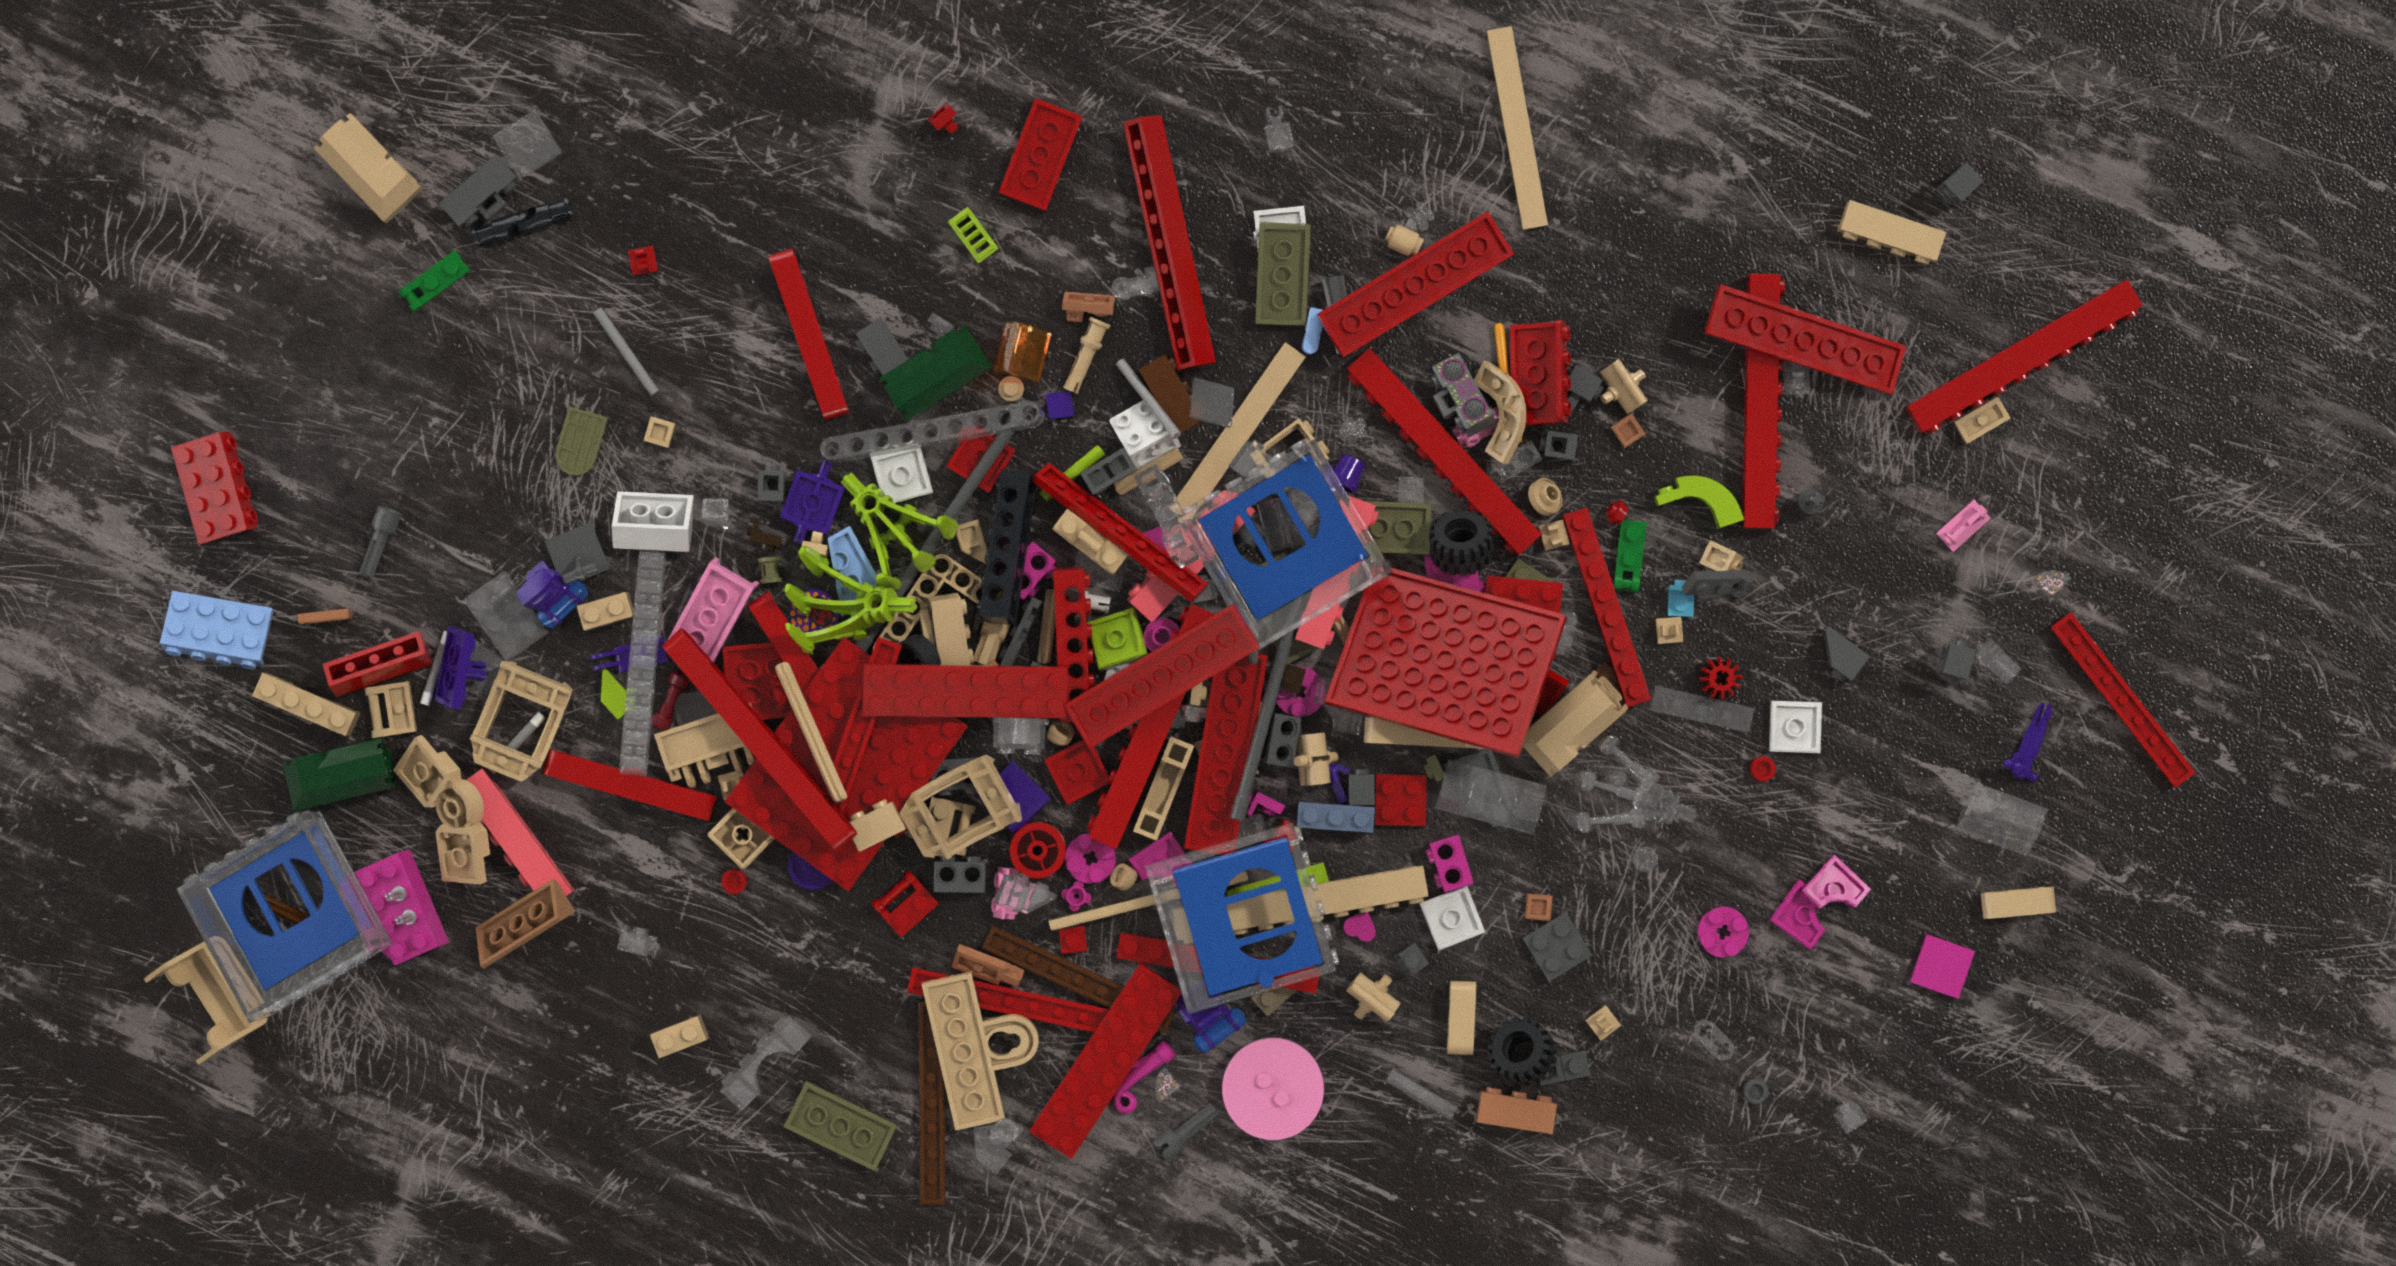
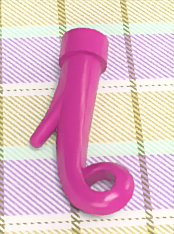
M1163 1040L1153 1051L1136 1061L1132 1070L1112 1097L1113 1105L1118 1112L1123 1114L1133 1112L1136 1108L1137 1100L1127 1090L1165 1062H1170L1177 1056L1167 1042ZM1122 1097H1127L1130 1100V1104L1127 1107L1122 1105Z

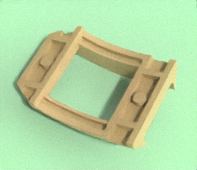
M502 661L481 716L470 737L474 763L520 782L524 781L542 767L573 689L566 682L559 683L517 665V662ZM507 691L551 708L546 725L532 756L487 739Z
M983 755L937 777L910 795L899 814L924 857L934 858L935 856L950 859L954 854L978 840L1004 829L1009 824L1018 823L1022 820L1019 802L1015 803L993 764L994 758ZM969 777L990 815L946 840L924 801L943 789Z

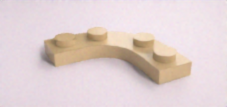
M1483 361L1474 381L1479 388L1491 395L1499 408L1498 425L1485 452L1501 463L1509 464L1526 426L1525 400L1521 389L1511 376L1492 363Z

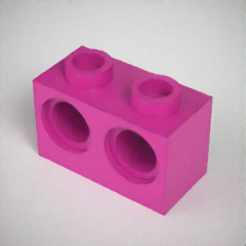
M1034 542L1027 548L1023 575L1029 578L1030 583L1026 589L1021 590L1020 597L1023 600L1027 597L1032 599L1040 590L1038 583L1043 578L1048 580L1052 576L1054 568H1056L1054 564L1057 561ZM1035 556H1043L1045 558L1046 565L1043 569L1035 570L1032 567L1031 562Z
M1458 834L1429 843L1430 849H1426L1429 863H1435L1438 872L1433 874L1437 888L1442 887L1443 892H1447L1474 883ZM1444 844L1449 845L1452 849V854L1447 859H1441L1438 855L1439 847ZM1450 869H1456L1459 872V879L1455 883H1448L1446 881L1445 875Z

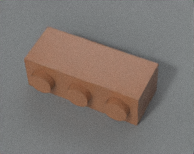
M1487 1087L1486 1091L1480 1090L1476 1122L1553 1134L1557 1103L1552 1102V1097L1537 1095V1099L1527 1098V1093L1512 1091L1511 1095L1501 1094L1502 1089Z

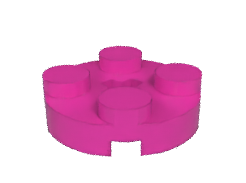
M1299 666V668L1306 669L1302 686L1306 687L1304 691L1306 696L1303 699L1300 696L1295 698L1293 696L1294 692L1279 689L1276 699L1282 711L1296 717L1308 716L1317 711L1323 703L1325 695L1324 683L1321 677L1314 670Z
M1086 833L1072 840L1066 850L1065 859L1067 869L1075 879L1091 884L1101 882L1111 874L1115 867L1116 855L1114 848L1089 838L1090 833ZM1091 851H1094L1098 861L1097 863L1092 862L1091 865H1087L1086 859L1083 856L1085 853L1089 854Z
M1721 906L1711 909L1702 916L1698 924L1697 934L1701 945L1708 953L1716 957L1726 958L1738 954L1745 947L1749 937V929L1746 919L1740 912L1730 907ZM1723 925H1727L1730 935L1720 939V934L1716 933L1717 928H1722Z

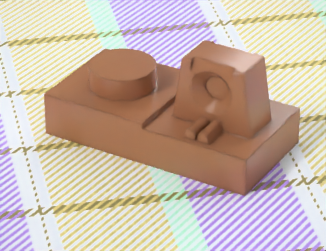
M1065 292L1062 310H1066L1067 321L1082 322L1084 312L1093 313L1099 317L1113 315L1115 296Z

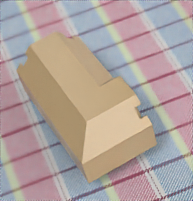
M350 113L346 116L349 120L347 122H344L342 119L337 121L319 139L322 143L321 147L316 144L314 149L378 217L387 224L423 188L398 161L392 158L393 156L359 120Z
M1595 670L1529 727L1523 747L1550 777L1567 765L1579 754L1578 751L1581 748L1584 749L1628 709L1626 703L1621 706L1619 703L1622 699L1621 694L1605 677L1601 676L1599 679L1595 677L1598 674Z

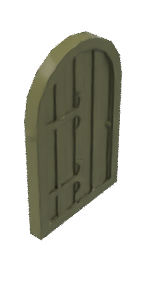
M568 407L559 442L556 446L555 457L558 466L563 472L579 476L586 474L592 469L597 459L608 417Z

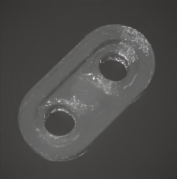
M1180 705L1179 715L1184 716V721L1205 722L1208 707Z

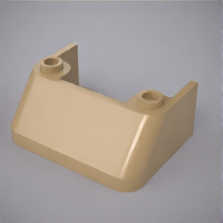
M210 938L164 963L144 978L147 983L165 974L169 982L175 986L181 987L190 983L216 1025L207 1032V1041L212 1049L196 1060L198 1065L264 1025L268 1019V1014L224 943L217 938Z

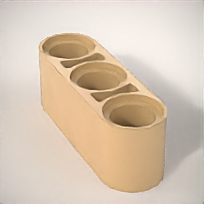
M2053 886L1981 893L1983 919L2056 912Z
M1450 981L1447 1054L1473 1055L1476 982Z

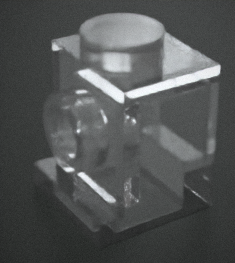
M623 924L617 950L642 956H649L650 951H655L658 937L649 935L648 929L634 927L632 931L629 930V924Z

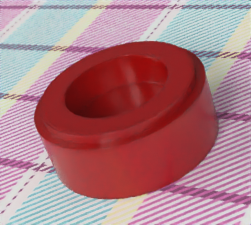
M1759 756L1750 764V773L1757 781H1768L1775 775L1776 766L1769 757Z
M730 869L723 874L721 885L727 893L738 894L746 888L747 877L739 869Z

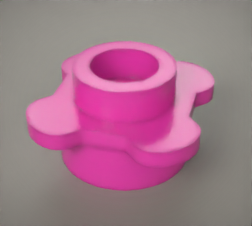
M1080 881L1074 882L1071 888L1064 889L1061 894L1062 898L1066 899L1070 904L1069 908L1072 911L1079 910L1082 904L1089 903L1092 899L1091 894L1085 891L1083 888L1084 884ZM1074 894H1078L1079 898H1075Z

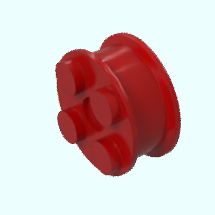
M1043 822L1029 823L1020 828L1011 840V861L1015 868L1027 877L1036 879L1048 877L1061 867L1065 859V840L1062 834L1050 824ZM1035 846L1042 847L1043 852L1041 855H1036L1033 852Z

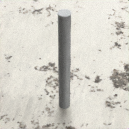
M597 309L593 314L650 396L656 394L659 391L657 386L603 309Z
M1124 359L1119 360L1116 366L1170 436L1173 439L1178 438L1181 435L1179 429Z

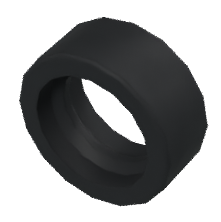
M914 634L899 643L902 645L896 664H917L912 653L913 651L918 656L921 664L941 665L938 651L926 637Z

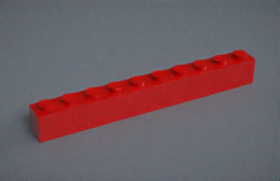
M1162 115L1139 117L1124 122V130L1177 371L1215 363V355Z
M1749 274L1747 276V293L1780 304V296H1784L1785 281H1781V274ZM1746 348L1742 488V515L1744 520H1742V528L1774 529L1775 524H1779L1780 511L1778 508H1775V499L1780 498V483H1776V473H1780L1781 459L1776 458L1777 448L1781 447V433L1777 432V422L1782 420V407H1778V397H1782L1783 385L1782 382H1778V372L1783 371V360Z
M2127 279L1904 408L1919 434L1926 431L1929 435L1941 428L1939 423L1948 418L1951 422L1962 416L1961 410L1969 405L1971 409H1974L1985 402L1983 397L1990 393L1995 397L2007 390L2005 385L2014 380L2015 384L2028 378V371L2034 368L2040 371L2051 364L2049 359L2058 355L2059 359L2073 352L2071 347L2075 344L2080 343L2083 346L2094 340V333L2102 330L2104 334L2117 326L2115 321L2123 317L2127 321L2139 314L2137 309L2143 305Z
M1370 348L1347 368L1349 372L1347 378L1354 386L1358 387L1361 385L1364 388L1366 399L1373 406L1378 404L1384 410L1381 415L1390 424L1395 422L1401 430L1398 433L1407 443L1412 440L1418 447L1415 450L1416 453L1425 462L1429 459L1435 465L1432 470L1441 480L1448 479L1452 484L1450 487L1451 491L1459 499L1464 497L1470 503L1467 508L1471 512L1476 511L1479 512V516L1484 515L1487 517V521H1490L1492 525L1493 536L1498 534L1504 540L1502 546L1511 555L1514 552L1520 555L1542 535Z
M1191 604L1190 608L1185 606L1179 618L1183 622L1180 631L1174 630L1170 641L1212 617L1215 613L1195 604ZM1186 692L1142 717L1139 724L1133 723L1127 736L1132 738L1128 748L1122 747L1117 759L1121 761L1118 771L1112 770L1107 781L1111 785L1108 794L1102 793L1097 807L1101 808L1097 817L1092 816L1086 829L1091 831L1089 838L1117 849Z

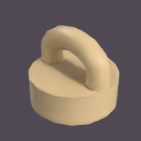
M1060 720L1052 722L1047 738L1056 745L1067 746L1071 742L1075 730L1068 722L1060 723Z
M1119 864L1111 872L1110 882L1114 887L1125 891L1134 885L1138 874L1130 866Z

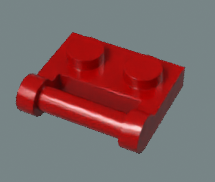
M910 870L903 874L904 878L879 900L876 898L871 903L900 937L904 936L939 905V902ZM912 885L916 891L890 913L885 907Z

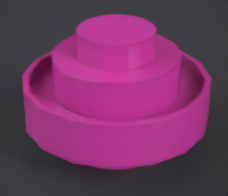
M1157 618L1150 622L1144 631V641L1147 648L1153 652L1168 643L1174 630L1180 631L1178 625L1167 618Z

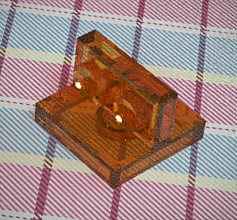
M1006 322L994 371L1039 382L1051 333L1021 322Z

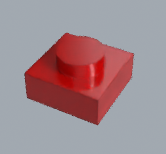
M1084 925L1059 929L1062 954L1087 951Z

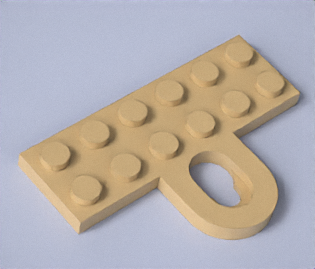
M972 971L922 982V989L955 1131L1005 1120L995 1071L1022 1065L1034 1056L1039 1042L1035 1025L1028 1018L1018 1014H1008L983 1020ZM999 1031L1008 1034L1015 1033L1021 1039L1017 1047L1012 1048L1009 1053L1005 1054L993 1052L988 1045V1041L993 1033Z

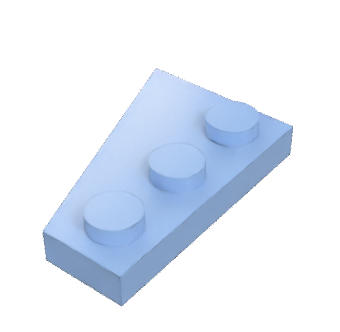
M851 526L828 537L832 566L835 571L848 576L862 585L866 582L870 585L878 586L875 581L877 573ZM835 579L839 601L857 600L855 592L842 585V582Z

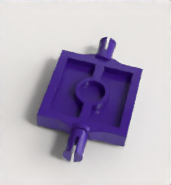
M822 460L818 474H808L797 470L780 515V518L791 521L798 527L794 542L802 544L807 531L829 534L845 487L835 484L827 478L832 465L830 462L827 463V461Z

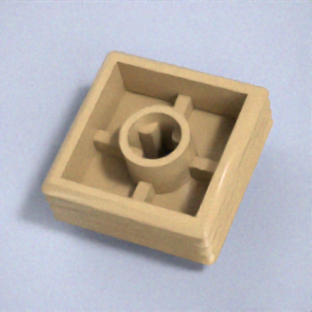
M733 808L708 833V837L741 869H746L775 839ZM739 828L742 830L747 828L749 830L747 834L748 840H739L737 838L739 836L737 831Z

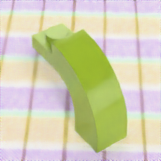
M1702 476L1679 477L1674 479L1677 489L1674 490L1671 485L1659 489V495L1654 496L1656 506L1685 497L1697 498L1703 501L1710 508L1717 529L1744 520L1739 504L1731 492L1710 478Z

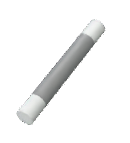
M447 631L443 632L420 700L421 704L427 706L430 705L437 685Z
M538 711L510 741L507 747L517 750L546 717Z

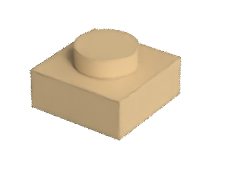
M651 416L644 441L669 448L676 424Z

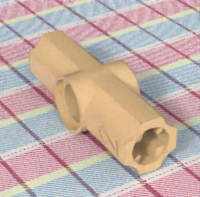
M1003 591L997 593L995 600L1001 598ZM984 621L980 632L981 638L973 655L974 661L987 665L993 659L996 661L1001 644L1005 642L1011 624H994Z

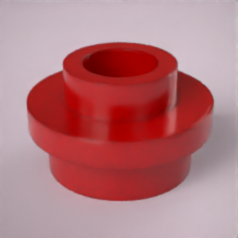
M1618 500L1616 503L1612 502L1606 511L1609 523L1619 525L1624 520L1628 512V507L1624 505V501Z

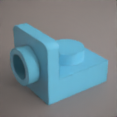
M1675 580L1674 585L1668 586L1667 616H1694V595H1685L1682 589L1686 581Z

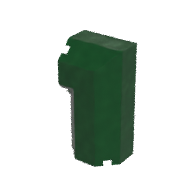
M965 324L960 326L961 332L958 333L956 329H953L931 343V351L928 352L925 348L879 378L882 384L888 383L883 387L902 415L907 413L903 417L906 422L911 421L992 369L991 364Z
M385 738L337 748L321 754L320 752L290 759V761H283L282 764L293 810L300 811L395 788L396 782L391 783V778L395 777L389 748L383 749L382 746L383 743H386Z

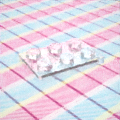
M503 571L463 600L505 661H510L549 634V632L541 624L534 610L521 604L517 594L518 587L509 574Z

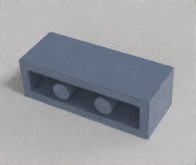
M1298 802L1296 827L1373 833L1375 807Z

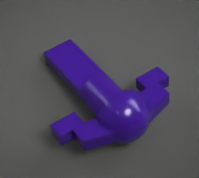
M1330 764V780L1340 804L1348 801L1338 771L1342 770L1343 775L1350 773L1351 770L1350 768H1345L1344 764Z

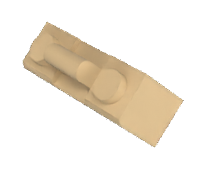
M1068 509L1052 528V530L1113 576L1129 557L1127 553Z

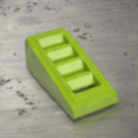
M969 207L948 221L978 264L999 249ZM969 217L971 221L959 229L957 225ZM975 225L977 229L965 237L963 233ZM979 234L983 235V238L974 245L969 243ZM988 242L990 246L977 254L975 250Z

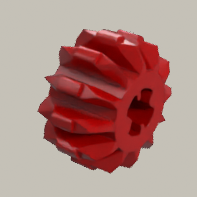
M1717 657V666L1712 660H1708L1707 664L1711 669L1709 670L1705 667L1700 669L1701 672L1707 674V677H1699V682L1707 681L1708 683L1702 687L1703 691L1712 688L1709 697L1714 698L1717 691H1719V699L1724 700L1725 691L1730 697L1734 696V692L1730 688L1731 686L1735 689H1740L1741 685L1735 683L1734 680L1742 679L1743 676L1740 674L1734 675L1733 673L1740 668L1738 665L1733 666L1731 669L1729 668L1732 659L1728 658L1723 666L1722 657ZM1718 671H1720V674H1726L1724 685L1715 682Z

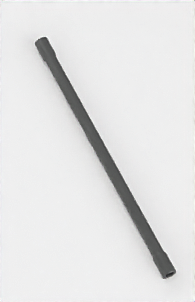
M1019 400L1007 418V422L943 515L949 516L954 520L957 518L1012 435L1022 425L1032 410L1031 407ZM934 527L919 551L929 554L933 553L943 538L939 528ZM912 561L900 577L902 586L895 591L897 597H903L920 572ZM876 622L872 627L865 629L867 637L863 640H856L854 644L867 652L884 623Z
M1309 526L1308 531L1312 538L1316 537L1319 526ZM1305 593L1290 601L1242 779L1229 817L1233 820L1245 821L1251 790Z

